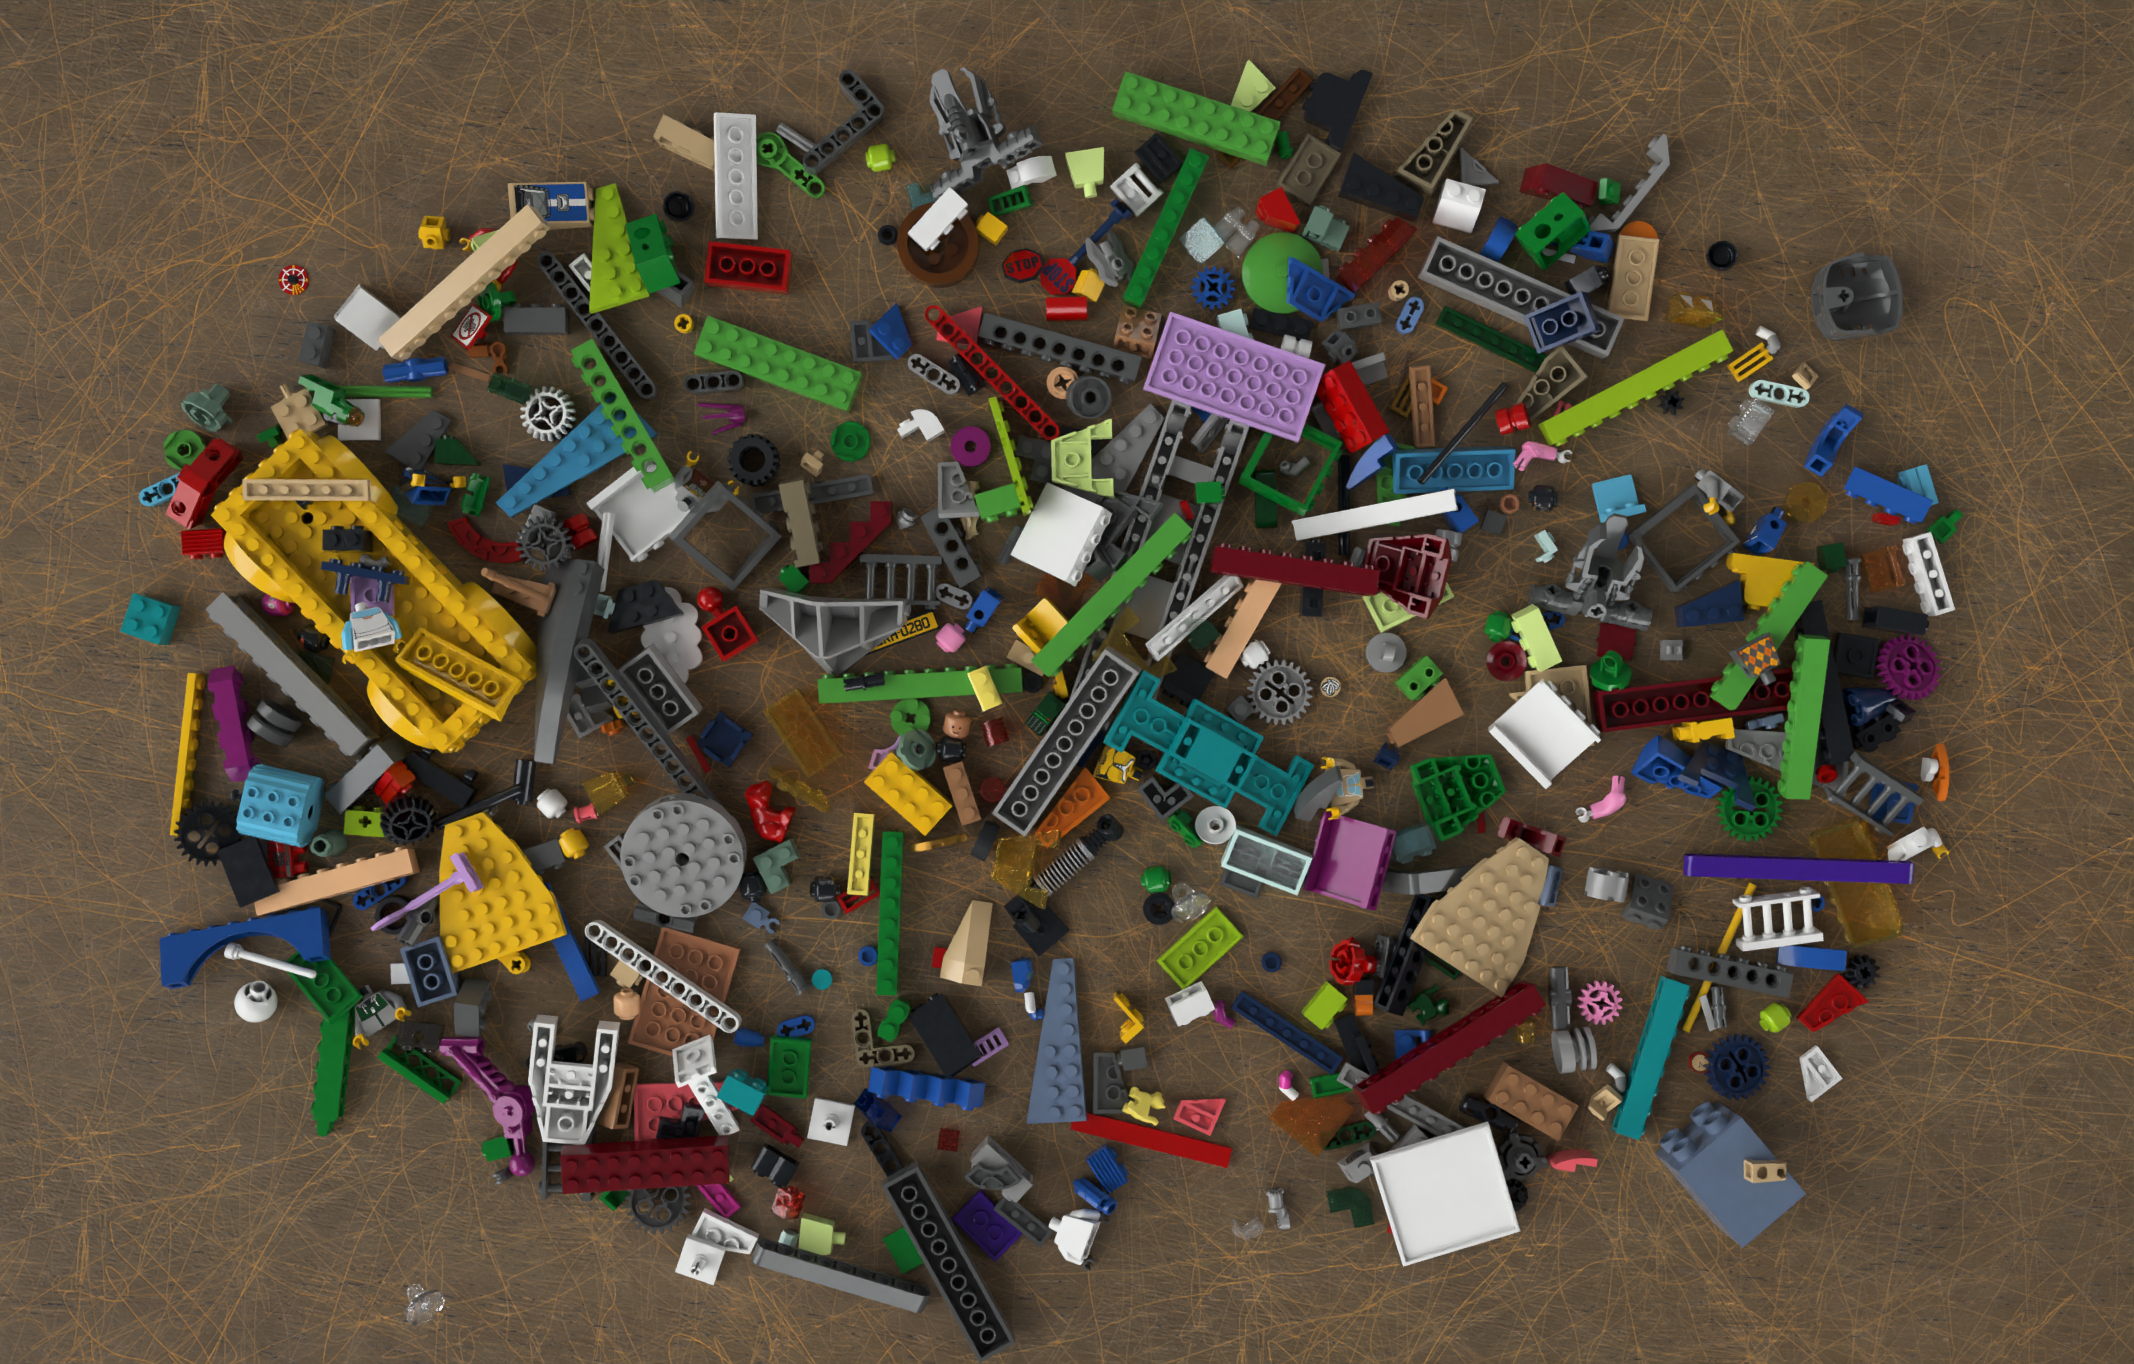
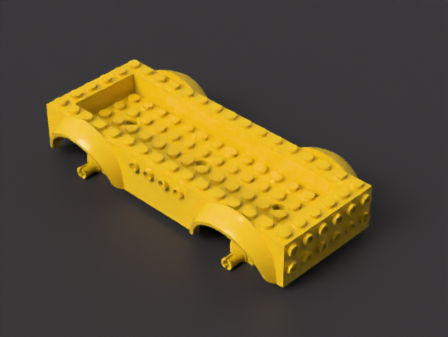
M301 428L299 430L296 429L290 433L289 439L284 444H280L274 449V454L269 459L266 458L261 461L259 468L254 473L248 474L244 479L370 480L371 501H314V504L307 505L308 508L304 510L295 500H243L242 484L240 487L234 488L225 501L218 503L214 507L215 511L211 516L226 530L224 549L236 570L264 593L285 602L296 603L302 609L300 612L307 619H312L316 623V629L322 634L326 633L330 638L329 642L335 648H340L344 653L341 634L345 622L350 620V582L347 595L334 593L338 574L333 571L322 570V561L329 562L330 558L343 560V565L350 566L351 562L359 563L360 556L363 554H368L371 556V559L376 561L388 556L392 565L384 568L383 572L391 573L392 570L405 572L404 576L411 577L409 585L394 583L395 615H391V617L398 621L403 636L401 640L408 643L421 627L519 679L522 685L515 695L524 689V685L528 681H532L536 677L537 647L520 625L475 582L462 584L397 517V504L377 478L334 436L328 435L320 438L316 433ZM308 512L313 515V521L310 524H306L304 521V517ZM331 526H343L344 529H351V526H364V530L373 533V553H332L323 551V530H330ZM395 641L393 644L354 652V649H352V653L356 657L354 663L369 678L367 694L377 714L393 731L418 746L436 749L441 753L458 752L465 746V742L469 738H473L484 724L493 719L487 714L401 669L395 660L399 653L397 654L393 651ZM398 644L400 652L403 650V646ZM350 655L346 656L345 659L353 664V658Z

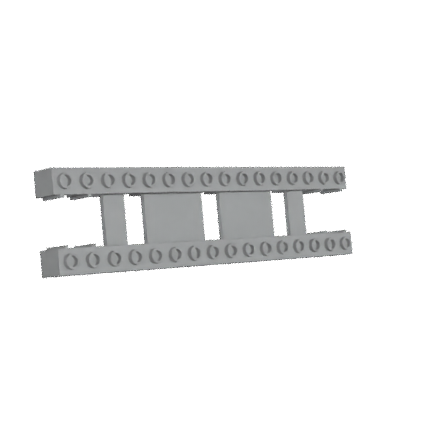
M1172 399L1139 497L1161 502L1164 506L1153 521L1139 511L1130 521L1121 550L1127 553L1128 557L1121 567L1174 513L1193 529L1190 532L1192 537L1184 545L1180 542L1175 547L1178 551L1170 559L1165 558V560L1179 564L1173 583L1148 575L1146 578L1149 581L1141 589L1138 586L1132 592L1134 596L1126 604L1123 601L1118 606L1120 611L1113 618L1108 616L1103 621L1106 625L1098 633L1094 631L1091 634V641L1088 643L1070 699L1108 645L1110 646L1115 628L1150 640L1188 607L1224 499H1222L1220 504H1200V506L1189 503L1194 517L1186 521L1179 506V502L1182 500L1162 494L1166 478L1170 475L1193 484L1196 482L1221 481V486H1225L1226 496L1249 426L1229 420L1228 424L1224 427L1226 431L1220 448L1216 451L1217 457L1213 468L1176 456L1175 453L1179 441L1183 439L1182 431L1186 420L1192 413L1190 411L1191 406ZM1173 649L1159 661L1154 660L1150 652L1147 660L1118 651L1141 667L1142 670L1161 680L1152 696V699L1156 700Z

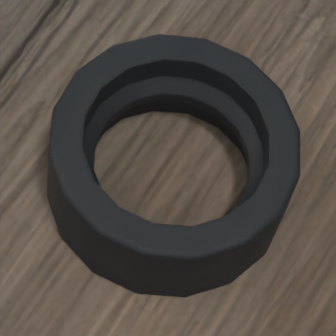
M987 820L970 855L985 862L1001 827Z
M400 895L385 898L378 904L375 910L376 923L385 918V910L390 904L399 903L405 907L411 900ZM406 922L399 927L388 925L380 930L387 934L397 935L401 932Z

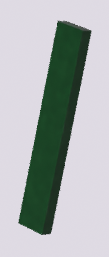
M1447 306L1443 307L1435 323L1436 326L1535 374L1548 356L1544 353L1538 354L1536 349Z

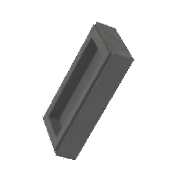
M1224 868L1219 885L1254 898H1258L1263 882Z

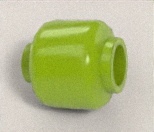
M888 144L872 145L865 152L867 166L874 172L890 170L892 162H896L894 149L890 150Z
M1778 1003L1770 1004L1759 1015L1761 1027L1765 1031L1769 1030L1773 1033L1780 1032L1791 1021V1013L1788 1008Z

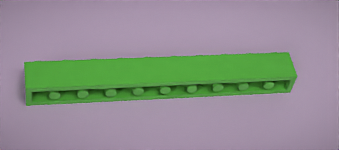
M1174 513L1031 661L1048 677L1051 675L1055 677L1063 669L1060 665L1065 660L1070 662L1077 655L1075 650L1080 645L1084 648L1091 641L1089 636L1094 631L1098 633L1106 625L1103 621L1108 616L1113 618L1120 611L1118 606L1123 601L1126 604L1134 596L1132 593L1137 586L1141 589L1149 581L1146 577L1151 572L1156 574L1163 567L1161 562L1166 557L1170 559L1178 551L1175 547L1180 542L1184 545L1192 537L1190 532L1193 529Z
M1005 664L1004 669H997V665H986L998 693L1023 692L1022 668H1017V664ZM977 666L964 667L965 671H956V667L944 668V672H936V668L924 669V673L917 674L916 670H904V674L896 675V671H883L885 677L884 686L867 688L865 691L858 689L845 692L844 685L846 684L843 683V680L857 678L855 673L843 674V678H835V674L823 675V679H818L819 704L976 695L967 673L977 670ZM864 672L863 674L869 676L875 675V672Z

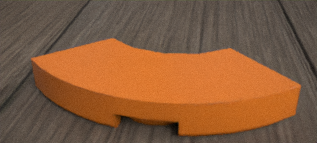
M1937 744L1931 758L1937 759L1939 768L1934 775L1932 788L1937 800L1945 801L1949 788V762L1945 745Z

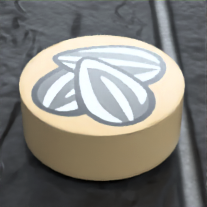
M1326 677L1321 681L1320 691L1323 695L1334 697L1340 692L1341 685L1336 678Z

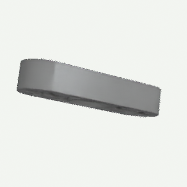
M913 354L909 357L908 367L913 373L947 395H955L959 392L960 382L955 376L920 354ZM918 359H921L920 363L924 367H926L927 364L930 365L926 368L924 375L921 374L923 372V369H921L920 367H916V369L913 368V360L917 361ZM937 369L940 372L937 380H931L928 377L930 370ZM944 374L947 376L945 380L949 383L955 381V390H947L948 386L943 382L941 386L938 385L942 381Z

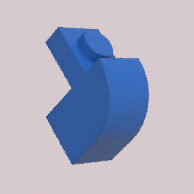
M1500 216L1479 255L1499 262L1510 245L1518 226L1511 220Z

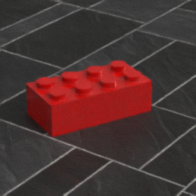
M709 241L704 282L707 286L789 295L793 254L790 250Z
M1351 361L1330 370L1320 378L1316 394L1323 403L1326 412L1329 414L1350 454L1390 432Z

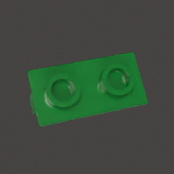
M472 473V477L469 476L466 490L472 491V494H464L460 506L462 508L461 512L477 517L480 516V512L484 507L485 495L490 487L489 477Z
M1178 808L1172 816L1166 819L1170 827L1183 837L1184 842L1188 846L1195 849L1202 844L1203 840L1196 832L1195 823L1191 827L1188 825L1193 819L1184 810L1181 811Z

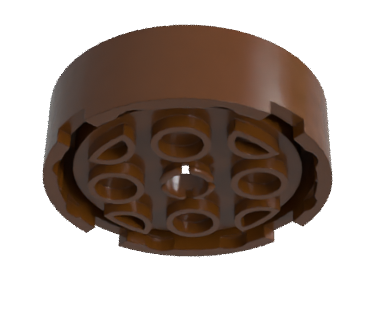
M931 202L917 207L904 219L897 236V249L903 267L913 279L933 288H945L958 284L972 272L979 255V238L973 221L966 214L961 220L957 218L952 223L954 228L947 235L943 233L938 239L945 245L943 251L936 252L929 248L926 252L908 235V232L935 203Z

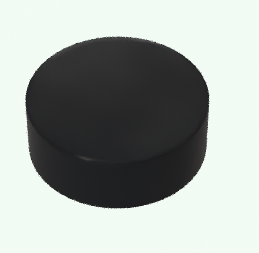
M1028 673L1022 680L1023 688L1030 693L1039 691L1043 684L1042 678L1036 673Z

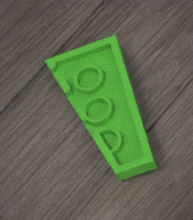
M1396 443L1399 447L1397 450L1415 449L1413 446ZM1392 454L1383 459L1387 466L1376 473L1377 504L1405 499L1406 494L1393 493ZM1400 521L1385 525L1399 527Z

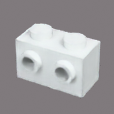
M1202 981L1165 998L1178 1027L1187 1025L1192 1020L1200 1016H1206L1210 1011L1215 1010Z

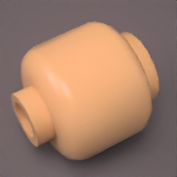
M631 988L621 989V992L616 993L614 996V1013L620 1019L631 1020L639 1014L640 995L637 992H634Z

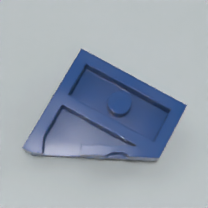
M896 303L868 330L896 360L912 345Z

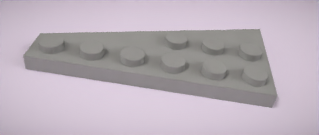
M1151 403L1092 458V479L1113 478L1114 490L1121 492L1127 490L1164 420V417ZM1066 485L1062 487L1064 490L1093 503L1100 496Z
M1734 729L1735 738L1726 739L1725 749L1780 771V762L1783 760L1784 755L1782 744L1786 739V732ZM1817 741L1812 784L1824 788L1826 785L1835 791L1848 776V761L1829 764L1836 767L1838 777L1830 783L1819 782L1815 771L1825 764L1820 757V741ZM1847 790L1843 793L1842 796L1846 797Z

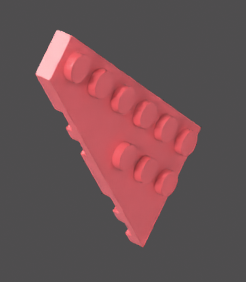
M714 1082L720 1091L724 1082ZM636 1083L634 1094L635 1141L655 1139L660 1116L681 1119L685 1102L700 1104L689 1084L678 1088L676 1083ZM726 1103L727 1106L729 1107L730 1111H734V1110H737V1109H738V1108H736V1107H734V1106H732V1105ZM705 1111L702 1121L709 1119Z

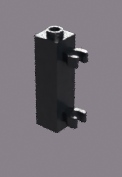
M1309 539V542L1304 543L1303 555L1314 557L1313 561L1325 559L1326 543H1321V539ZM1301 586L1299 616L1322 617L1324 590Z
M423 748L422 753L413 751L405 755V759L402 762L406 765L407 770L414 774L416 779L462 807L470 805L479 790L472 785V782L479 774L477 771L468 769L464 778H460L430 759L436 749Z

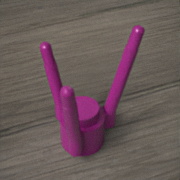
M697 404L698 407L730 409L727 410V413L702 416L703 419L728 417L729 422H733L712 431V435L739 427L741 422H746L744 406H738V404Z

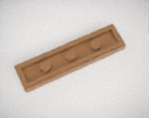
M1430 365L1409 367L1415 449L1436 447Z

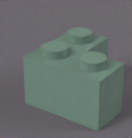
M1321 205L1319 207L1314 206L1301 237L1338 253L1350 226L1346 225V221L1342 219H1332L1334 214L1330 212L1329 208Z
M792 838L753 858L771 894L792 884L783 866L801 856Z

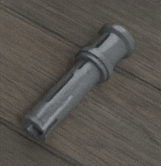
M1846 559L1847 566L1845 567V576H1843L1844 581H1846V620H1860L1859 581L1862 579L1860 575V562H1862V559ZM1852 591L1854 596V609H1852Z
M775 938L764 945L784 972L786 982H790L797 996L812 986L802 976L801 969H796Z

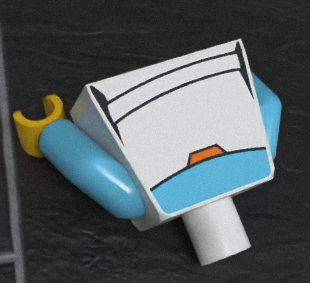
M365 602L355 605L356 612L350 614V620L345 622L341 634L342 647L345 650V654L342 657L344 664H346L345 657L348 655L353 658V664L356 661L352 649H354V652L393 644L395 641L393 651L398 654L400 653L398 644H401L403 648L407 644V642L401 640L403 636L398 621L387 613H383L379 607L368 608Z

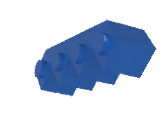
M881 1066L871 1068L868 1091L875 1093L878 1098L898 1095L904 1097L906 1102L914 1103L917 1099H926L932 1101L935 1106L944 1107L946 1103H955L960 1105L963 1110L972 1111L973 1108L982 1107L985 1083L966 1077L963 1079L953 1077L948 1079L944 1074L935 1073V1075L924 1074L923 1071L909 1069L902 1071L895 1070V1067Z

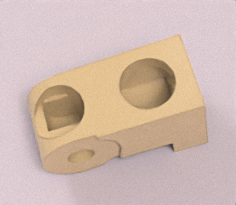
M1744 1159V1179L1752 1183L1784 1181L1787 1179V1162L1782 1160Z

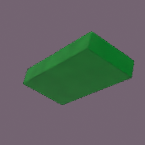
M1341 1071L1334 1072L1333 1075L1329 1073L1309 1078L1314 1099L1353 1091V1089L1337 1081Z

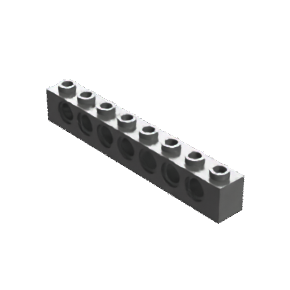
M988 313L984 314L978 335L979 339L982 340V344L993 346L994 344L1001 345V349L1013 352V349L1019 350L1022 355L1027 357L1037 355L1041 357L1040 360L1052 363V360L1060 362V365L1063 367H1080L1079 371L1091 374V371L1099 373L1100 377L1111 379L1112 376L1119 378V382L1129 385L1131 382L1135 383L1142 356ZM998 329H1004L1007 334L1004 338H998L995 332ZM1019 334H1023L1026 337V341L1022 344H1018L1015 341V337ZM1037 340H1043L1046 346L1043 349H1037L1034 343ZM1057 345H1062L1065 348V352L1058 355L1054 352V348ZM1076 351H1082L1085 357L1082 360H1076L1073 354ZM1094 357H1103L1104 364L1101 366L1095 365L1093 363ZM1117 361L1123 363V370H1114L1112 367L1113 363Z

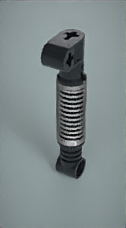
M1105 814L1101 816L1097 822V830L1094 828L1093 833L1089 832L1090 836H1081L1078 840L1076 839V843H1072L1073 847L1069 846V849H1066V853L1062 852L1059 858H1055L1052 864H1048L1045 870H1041L1042 873H1038V876H1033L1031 883L1004 905L1013 921L1026 933L1035 932L1041 923L1040 917L1033 907L1043 898L1051 896L1053 890L1057 891L1056 887L1060 888V884L1064 885L1063 881L1067 882V878L1071 879L1070 875L1074 876V872L1078 873L1077 869L1081 870V866L1085 867L1084 863L1088 864L1085 858L1092 861L1091 859L1098 855L1099 847L1102 849V844L1106 845L1107 840L1109 842L1117 841L1122 837L1124 828L1113 815Z

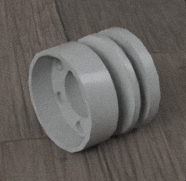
M1588 1026L1582 1027L1581 1031L1578 1028H1574L1572 1038L1566 1029L1552 1032L1553 1057L1560 1074L1574 1072L1576 1062L1581 1071H1585L1587 1067L1590 1070L1596 1069L1597 1048Z

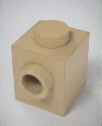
M620 960L610 973L612 977L617 979V984L623 988H631L634 985L638 986L644 976Z

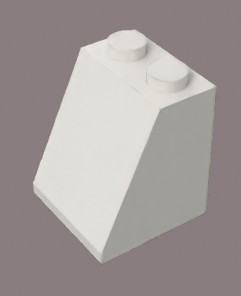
M360 284L334 315L338 323L376 351L379 347L381 349L384 348L378 338L401 319L397 313Z

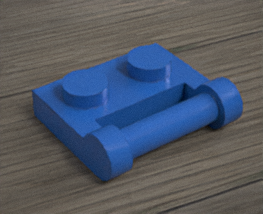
M1394 1029L1395 1060L1416 1047V1036H1421L1422 1043L1432 1036L1431 1029Z

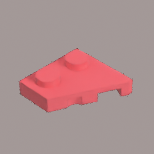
M1222 1098L1180 1100L1173 1119L1211 1136L1226 1100Z

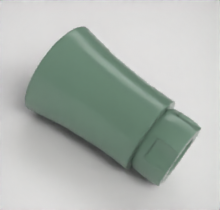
M330 829L316 836L310 845L312 853L321 857H338L346 851L348 839L342 831Z

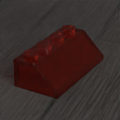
M1398 217L1393 221L1388 219L1381 227L1383 231L1379 235L1374 233L1367 240L1369 245L1364 250L1360 247L1352 255L1355 259L1350 264L1346 261L1338 269L1340 273L1337 279L1348 290L1356 293L1417 231L1414 226Z

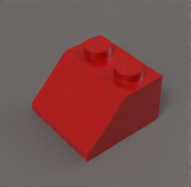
M1282 187L1259 198L1255 213L1260 221L1263 220L1265 225L1290 233L1297 231L1300 221Z

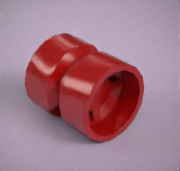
M1524 402L1512 405L1511 409L1506 407L1495 411L1497 424L1502 436L1513 433L1515 428L1524 430L1531 427L1530 417Z
M585 513L578 514L563 522L562 528L569 529L566 535L572 536V539L569 541L575 551L587 547L598 540L594 529L589 528L590 522Z

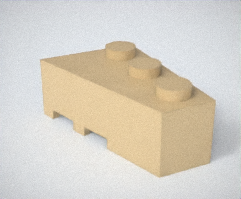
M663 114L653 136L658 144L673 153L715 171L714 137L708 138L704 136L703 132L695 128L691 129L682 122Z

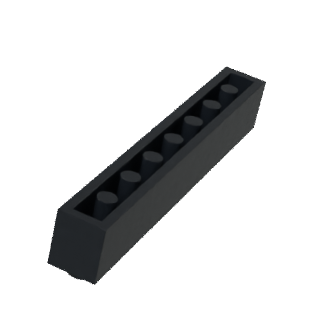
M1822 600L1811 601L1796 621V630L1794 631L1796 640H1798V634L1823 635L1830 639ZM1831 641L1818 741H1820L1821 745L1820 757L1825 765L1851 761L1850 756L1854 753Z

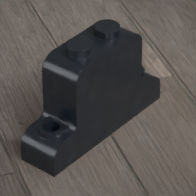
M1360 70L1356 74L1353 73L1350 81L1330 73H1322L1318 80L1313 79L1309 89L1313 93L1310 99H1305L1302 110H1305L1304 120L1308 124L1328 131L1329 134L1326 139L1328 145L1340 153L1373 73Z

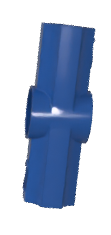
M445 357L431 359L412 358L401 363L383 365L382 371L387 383L407 380L409 382L424 381L429 377L448 375L449 368Z

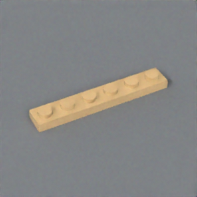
M242 479L243 500L371 501L370 480Z

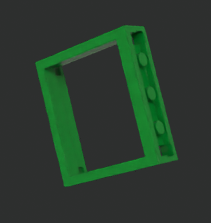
M1306 423L1304 424L1301 436L1331 451L1304 504L1251 478L1274 435L1265 432L1238 483L1303 517L1307 511H1312L1316 503L1313 498L1316 494H1321L1325 486L1322 483L1324 478L1329 479L1334 469L1331 466L1333 461L1338 462L1343 452L1340 450L1343 442Z

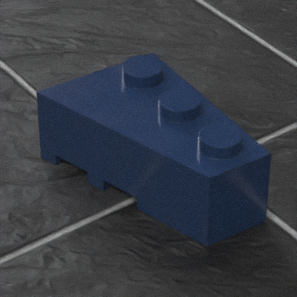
M1740 580L1729 582L1724 586L1675 607L1676 626L1688 627L1744 621Z

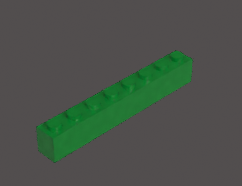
M1190 148L1123 295L1122 301L1141 309L1204 171L1209 156Z
M884 830L882 832L876 995L897 996L905 831Z

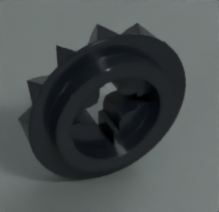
M1161 892L1154 893L1145 900L1143 913L1152 924L1163 925L1174 917L1175 903L1167 894ZM1164 901L1163 909L1167 913L1159 912L1154 916L1156 909L1152 903L1160 905Z
M1506 1180L1509 1192L1514 1193L1516 1191L1515 1195L1518 1201L1511 1199L1514 1211H1519L1522 1207L1526 1206L1527 1199H1529L1528 1190L1518 1180Z

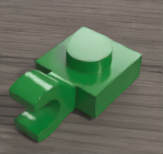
M1957 509L1956 511L1952 510L1947 517L1940 515L1926 531L1931 532L1933 538L1939 544H1943L1957 530L1954 524L1963 514Z

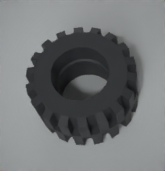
M747 434V436H741L738 441L732 443L733 447L728 450L729 456H727V461L729 462L728 468L731 470L733 477L743 484L752 487L764 486L765 483L773 481L772 478L777 476V470L780 469L779 461H781L778 449L769 439L759 434ZM751 449H759L765 454V464L757 472H749L743 466L744 455Z

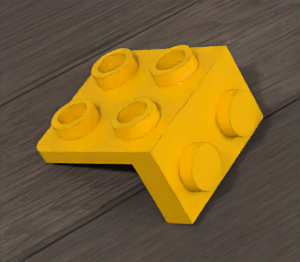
M1045 597L1023 619L1016 623L1012 629L1030 647L1031 651L1037 655L1069 620L1049 598Z

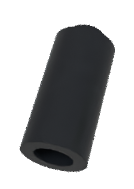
M516 759L513 785L521 783L525 792L511 799L515 800V804L528 805V802H532L536 762L534 760Z

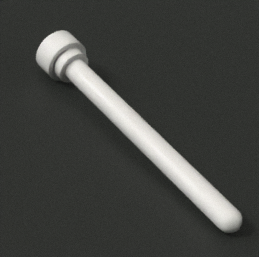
M230 942L225 948L224 956L228 959L236 960L243 958L309 978H315L317 975L314 970L246 951L240 944Z

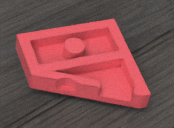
M977 307L949 316L977 344L983 308ZM946 324L943 327V332L946 335L953 334L954 326ZM937 332V341L948 342L939 332ZM961 338L958 344L969 346V341L966 338Z

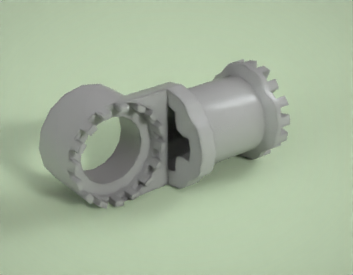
M1274 1188V1191L1273 1189L1266 1191L1270 1205L1268 1212L1276 1213V1216H1278L1279 1230L1290 1229L1288 1210H1286V1206L1283 1203L1282 1194L1284 1189L1277 1188L1276 1190Z

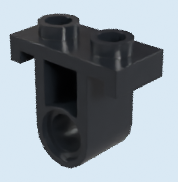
M1597 265L1566 281L1565 285L1570 295L1580 291L1589 294L1609 284L1610 274L1606 267L1602 268L1601 265Z

